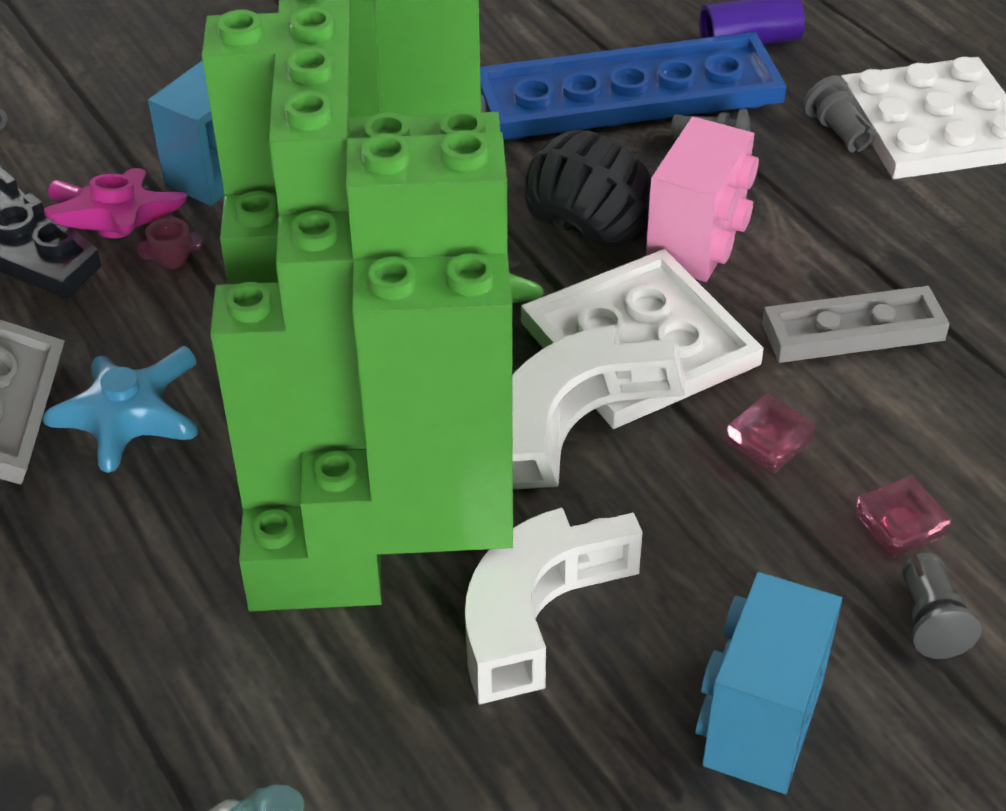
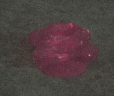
M167 217L152 222L146 228V241L141 242L137 246V252L141 259H154L165 268L175 269L184 265L188 255L192 251L200 249L203 241L199 233H190L189 226L185 221L179 218Z

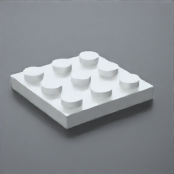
M959 57L951 61L929 64L914 63L906 67L884 70L869 69L862 73L841 75L848 84L847 92L854 98V107L868 124L876 130V135L871 145L892 179L1006 163V93L979 57Z
M665 249L521 305V323L543 348L569 335L608 325H615L620 344L634 343L646 339H676L685 374V396L617 401L596 408L613 429L760 366L762 362L764 348Z

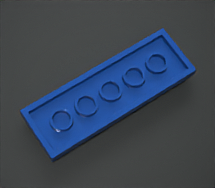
M756 32L480 67L481 95L485 99L487 112H499L500 132L503 133V140H520L529 136L551 133L563 134L567 131L603 126L617 127L626 123L648 120L662 121L673 117L675 114L685 116L713 114L717 111L745 107L759 108L767 104L784 102L786 84Z

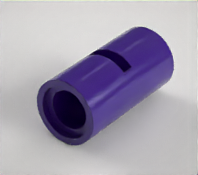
M735 0L703 5L699 14L701 39L756 32L762 44L767 45L800 40L805 27L804 9L801 0Z

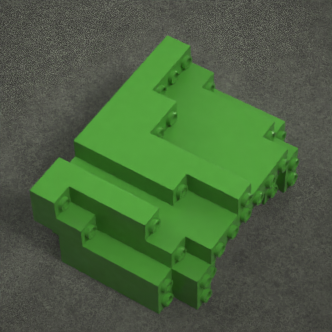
M279 0L278 13L257 14L249 10H233L223 15H207L202 60L224 189L220 241L228 284L215 285L211 339L243 507L239 563L248 610L267 611L381 605V554L513 548L512 299L507 254V176L499 112H481L479 0Z

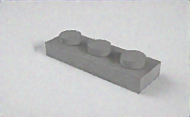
M929 286L764 307L762 320L763 328L778 363L945 341L949 328V322Z

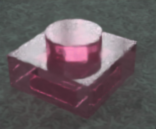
M766 393L728 425L726 442L773 473H776L813 441L816 424Z
M913 475L859 496L856 508L857 516L893 558L946 536L951 521L947 513Z

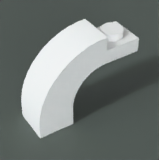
M615 325L601 326L569 335L550 344L517 369L512 375L513 490L558 487L560 455L563 442L574 424L593 409L617 401L685 396V374L676 339H646L634 343L620 344Z
M563 508L555 509L530 518L513 528V548L489 549L483 556L469 583L465 605L467 664L479 705L545 688L546 646L536 622V617L546 604L570 590L639 574L642 530L634 513L612 518H598L586 524L570 527Z

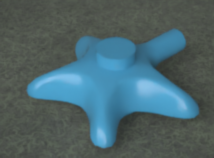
M181 346L148 368L132 370L128 367L115 365L106 356H98L91 364L92 386L85 392L46 410L42 421L44 425L49 427L75 428L92 433L97 440L99 468L105 472L115 471L120 465L126 444L132 438L141 435H152L187 440L193 439L198 435L197 424L170 407L162 399L166 386L196 365V358L190 349L186 346Z

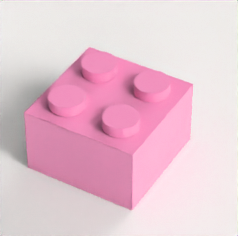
M692 116L651 177L646 256L665 249L694 279L707 282L718 263L725 264L733 248L736 231L744 232L746 230L753 210V201L746 199L747 189H750L754 182L759 164L758 157L752 156L753 132Z

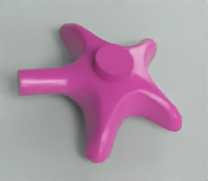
M132 168L123 175L103 174L96 176L90 180V186L83 188L55 180L51 183L48 194L50 199L60 203L44 208V212L47 218L61 226L98 230V234L102 237L122 238L129 235L133 229L176 211L186 202L188 195L185 192H154L144 190L142 187L145 182L146 171L140 168Z

